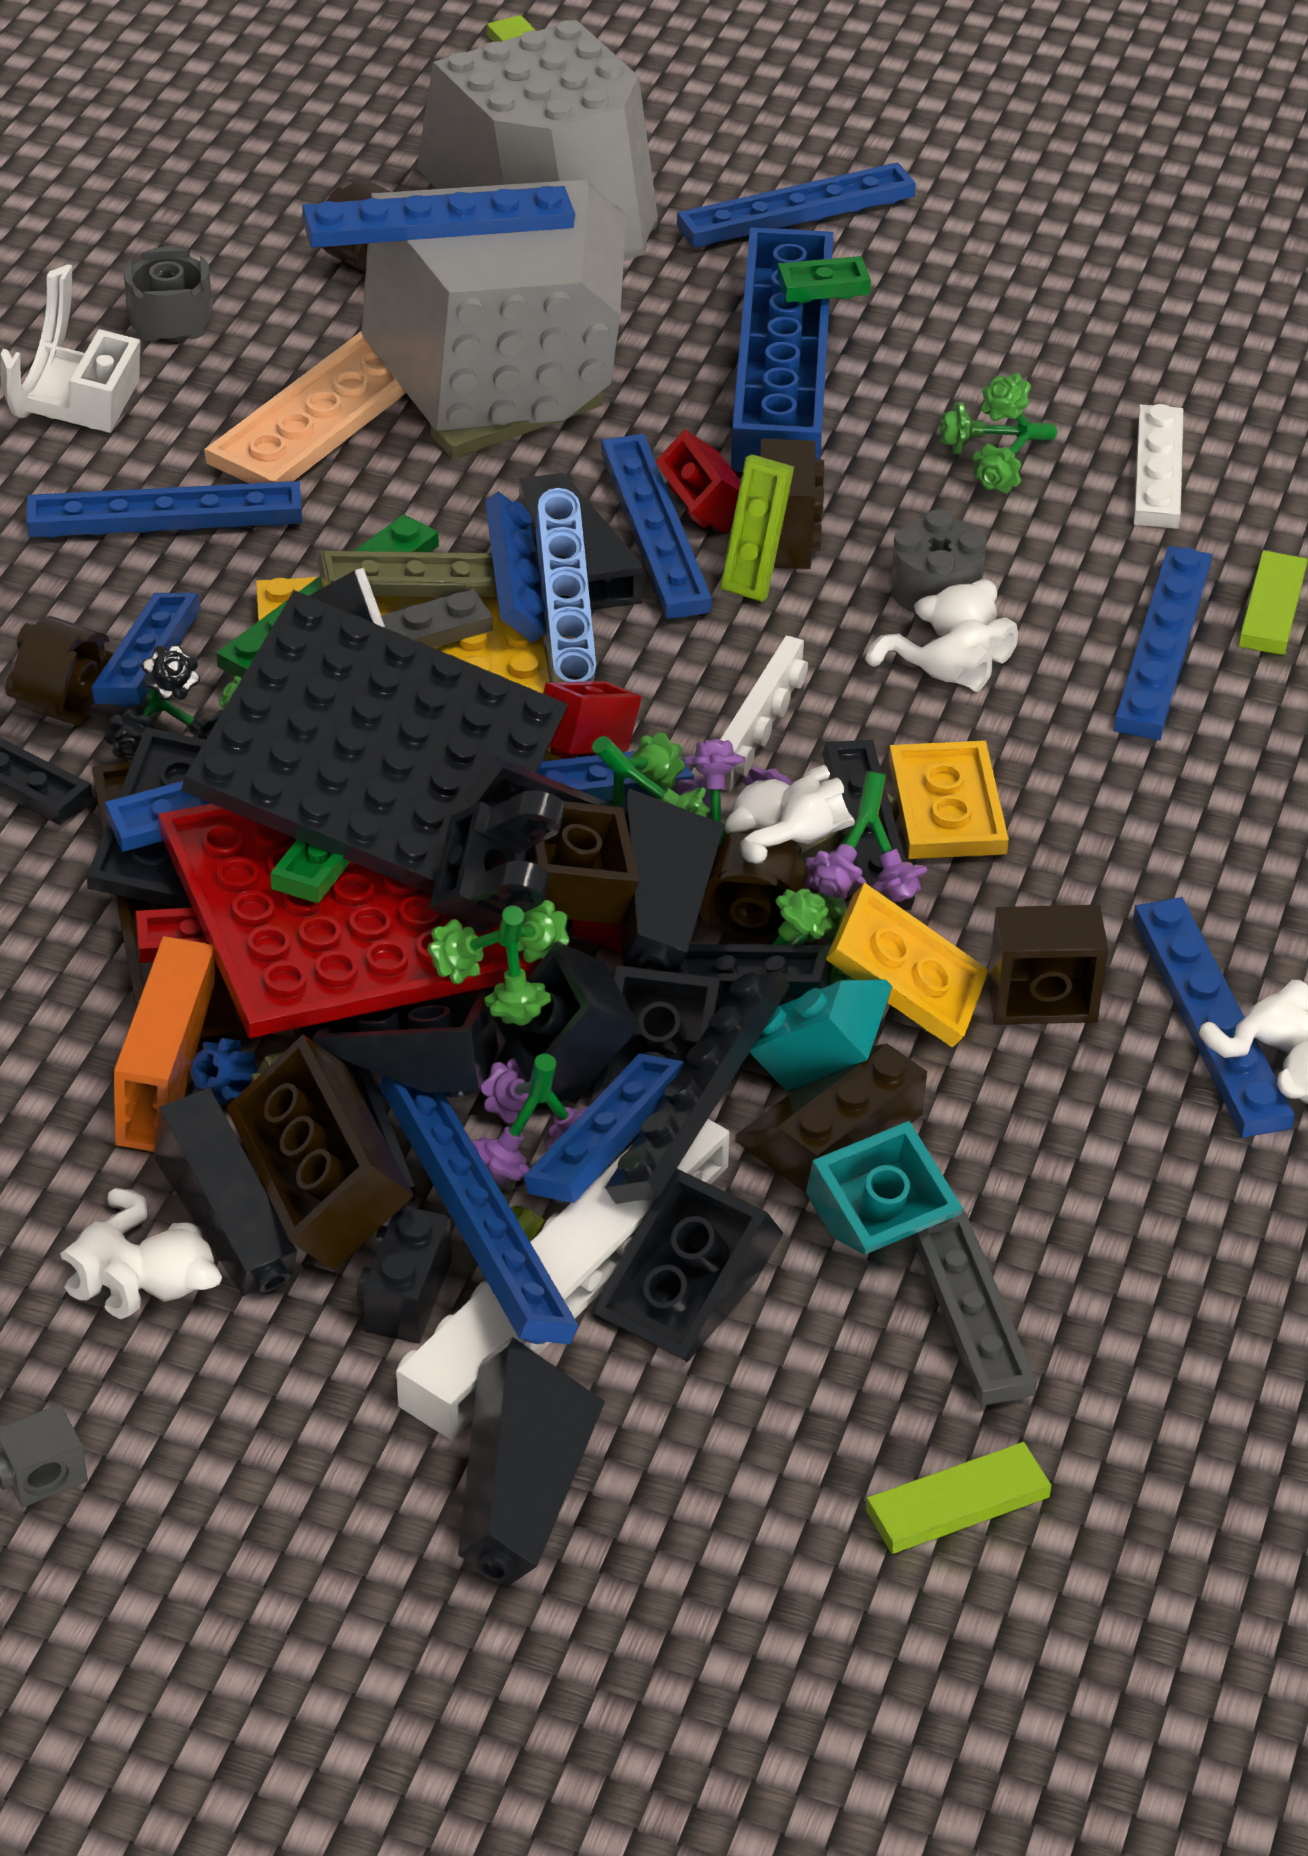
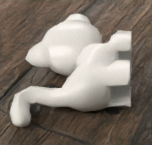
M984 578L971 584L952 585L937 595L923 597L914 604L916 614L922 620L930 622L935 632L941 636L940 638L931 641L924 647H919L900 634L881 635L869 646L865 661L870 666L876 667L881 664L887 652H897L907 662L920 666L932 678L958 683L971 688L975 692H979L991 676L992 660L1003 664L1011 657L1018 641L1017 624L1006 617L996 619L998 615L995 605L997 587L990 580Z
M822 765L808 770L804 778L795 781L792 785L776 779L756 781L746 786L733 803L732 813L725 822V832L727 834L740 832L749 834L739 843V851L746 861L762 863L767 857V847L778 845L791 839L795 842L811 844L826 837L831 832L853 826L855 821L848 812L842 798L844 786L838 777L828 780L830 773L827 767Z
M1291 980L1278 993L1269 995L1250 1007L1246 1017L1237 1024L1234 1038H1229L1215 1023L1206 1022L1201 1025L1199 1032L1201 1039L1210 1049L1224 1058L1247 1055L1254 1038L1287 1053L1288 1055L1283 1063V1070L1278 1075L1277 1086L1280 1092L1287 1098H1299L1303 1103L1308 1104V985L1301 980Z
M115 1188L111 1190L107 1197L109 1206L123 1211L110 1216L105 1222L92 1223L79 1234L74 1243L60 1253L62 1260H66L77 1271L65 1284L64 1288L68 1294L78 1300H89L100 1293L102 1285L110 1288L111 1296L106 1300L104 1307L110 1314L119 1319L126 1318L140 1309L141 1296L138 1291L140 1289L166 1302L179 1299L194 1290L213 1288L219 1285L222 1279L218 1268L214 1264L211 1248L202 1239L201 1229L197 1225L192 1223H172L167 1231L143 1240L140 1245L127 1241L123 1234L144 1223L148 1212V1202L145 1197L131 1189Z

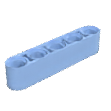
M549 489L539 499L536 523L541 595L545 606L543 612L547 632L545 633L549 680L550 682L594 681L596 658L580 503L574 493L567 489ZM558 556L566 557V559H560V558H557V557H558ZM559 596H569L571 598L565 599ZM569 635V636H574V637H576V638H574V639H567V638H564V637H562V636ZM572 675L577 676L581 679L573 680L567 678L566 676Z

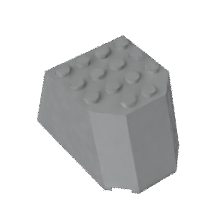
M577 20L561 21L556 26L539 31H528L519 37L502 42H490L485 47L468 52H457L448 58L433 62L417 166L418 171L436 189L587 179L595 186L596 191L614 207L617 205L626 215L624 261L644 255L651 230H655L658 224V215L639 76Z
M587 179L371 193V198L388 199L410 197L413 195L430 196L453 194L456 192L472 193L497 191L499 189L514 190L540 188L542 186H565L575 211L574 228L368 243L362 318L363 338L436 431L467 429L497 424L506 425L512 422L529 420V423L564 421L611 384L621 313L626 215L617 205L614 207L596 191L595 186Z

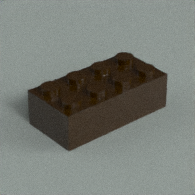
M304 1034L226 1107L289 1241L332 1270H335L352 1253L356 1252L371 1235L414 1196L346 1065Z

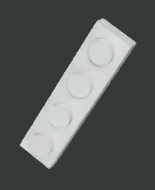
M1140 404L1137 429L1134 525L1179 528L1181 515L1183 408L1170 407L1164 404Z
M785 636L720 739L722 741L729 740L732 743L734 753L745 757L744 763L733 766V769L725 774V789L721 790L730 792L740 775L746 776L749 773L756 749L759 745L765 746L767 744L774 720L777 716L783 717L785 715L794 688L800 689L808 671V662L803 660L804 640Z

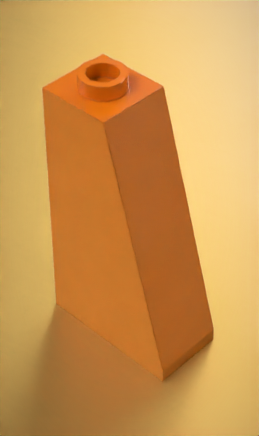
M166 936L162 938L114 1069L116 1146L155 1152L159 1107L185 1096L191 1073V1064L195 1058L215 983V958L212 944Z

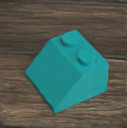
M886 979L841 980L822 989H811L800 998L780 1006L778 1005L750 1050V1053L786 1092L867 1061L892 986Z
M910 1121L819 1157L812 1162L806 1190L807 1196L831 1237L863 1255L962 1214L963 1207Z

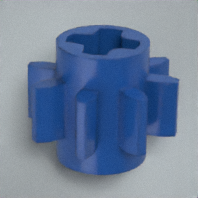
M221 1038L219 1044L204 1042L203 1050L196 1055L191 1064V1076L195 1083L193 1089L201 1091L210 1087L218 1104L227 1105L229 1100H234L252 1083L250 1076L257 1073V1067L254 1062L255 1054L242 1052L240 1040Z

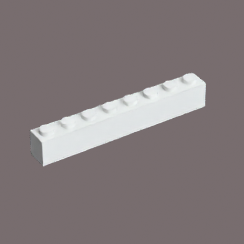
M707 1119L677 1168L706 1183L712 1184L728 1168L730 1131ZM630 1147L624 1148L610 1166L575 1203L568 1205L561 1213H554L544 1224L542 1231L530 1242L574 1318L603 1291L655 1200L653 1198L615 1204L605 1189V1186L618 1168L619 1159L628 1152ZM487 1280L478 1285L471 1299L455 1315H448L439 1323L434 1335L418 1350H412L403 1357L396 1370L398 1407L452 1441L473 1420L478 1371L482 1360L511 1337H514L538 1355L551 1342L533 1344L519 1339Z

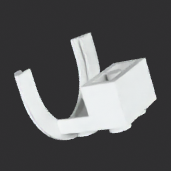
M68 264L49 271L47 275V298L43 331L34 362L23 384H21L20 353L16 352L13 358L7 349H3L0 353L2 391L9 409L15 417L25 418L31 413H35L48 418L111 433L139 382L140 339L99 329L85 353L63 348L72 298V265Z

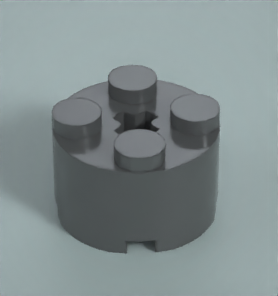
M159 247L142 252V260L132 265L131 259L125 265L123 274L128 320L137 330V335L140 339L144 341L177 337L196 339L205 334V326L212 318L213 308L209 265L202 256H200V261L190 257V250L180 247Z
M932 510L927 513L926 518L914 520L903 526L894 536L891 572L894 599L903 608L916 614L914 604L921 598L937 595L952 585L971 584L983 579L987 545L986 536L971 525L954 519L953 515L946 510Z

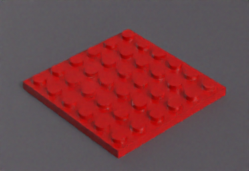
M214 804L158 814L160 834L208 944L213 946L215 961L249 1038L505 983L504 973L508 970L506 947L502 946L499 942L483 948V959L477 962L480 968L477 976L466 977L462 983L454 984L450 980L449 975L446 977L438 975L437 969L433 965L432 956L428 952V946L434 942L432 930L438 926L445 927L452 919L429 908L432 895L350 862L319 903L311 902L271 889L270 873L295 843L296 838ZM500 925L481 934L475 932V935L480 937L488 933L499 930ZM518 951L520 969L525 971L527 979L542 959L529 963L524 960L523 951Z

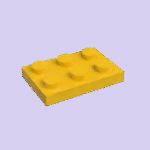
M986 741L890 745L889 764L908 859L1007 854L1009 839Z
M866 883L853 894L826 957L828 962L854 980L886 979L892 986L887 1003L952 1048L965 1036L989 969Z

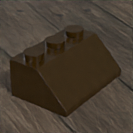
M887 1043L872 1046L867 1061L798 1087L738 1132L735 1142L806 1193L813 1160L907 1121H910L912 1124L923 1115L927 1071Z

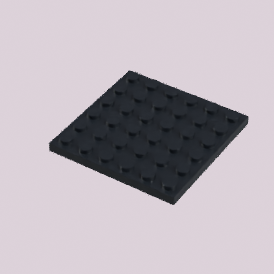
M294 590L186 773L181 791L329 853L343 855V858L432 895L450 818L452 815L471 807L463 797L465 792L492 756L537 773L563 720L568 704Z

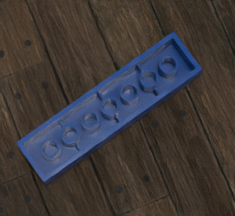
M750 227L732 427L731 469L733 471L743 472L747 456L752 454L760 457L761 439L816 441L815 459H820L830 298L816 299L806 303L786 302L777 275L778 263L832 259L834 232Z

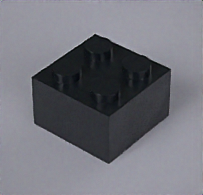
M556 941L526 979L530 983H543L545 985V992L551 995V1001L542 1006L541 1013L528 1024L521 1026L515 1023L506 1024L501 1020L500 1016H497L495 1020L525 1081H531L534 1061L538 1055H552L556 1060V1069L551 1090L557 1097L576 1104L589 1087L597 1081L601 1072L618 1051L628 1043L639 1025L605 962Z

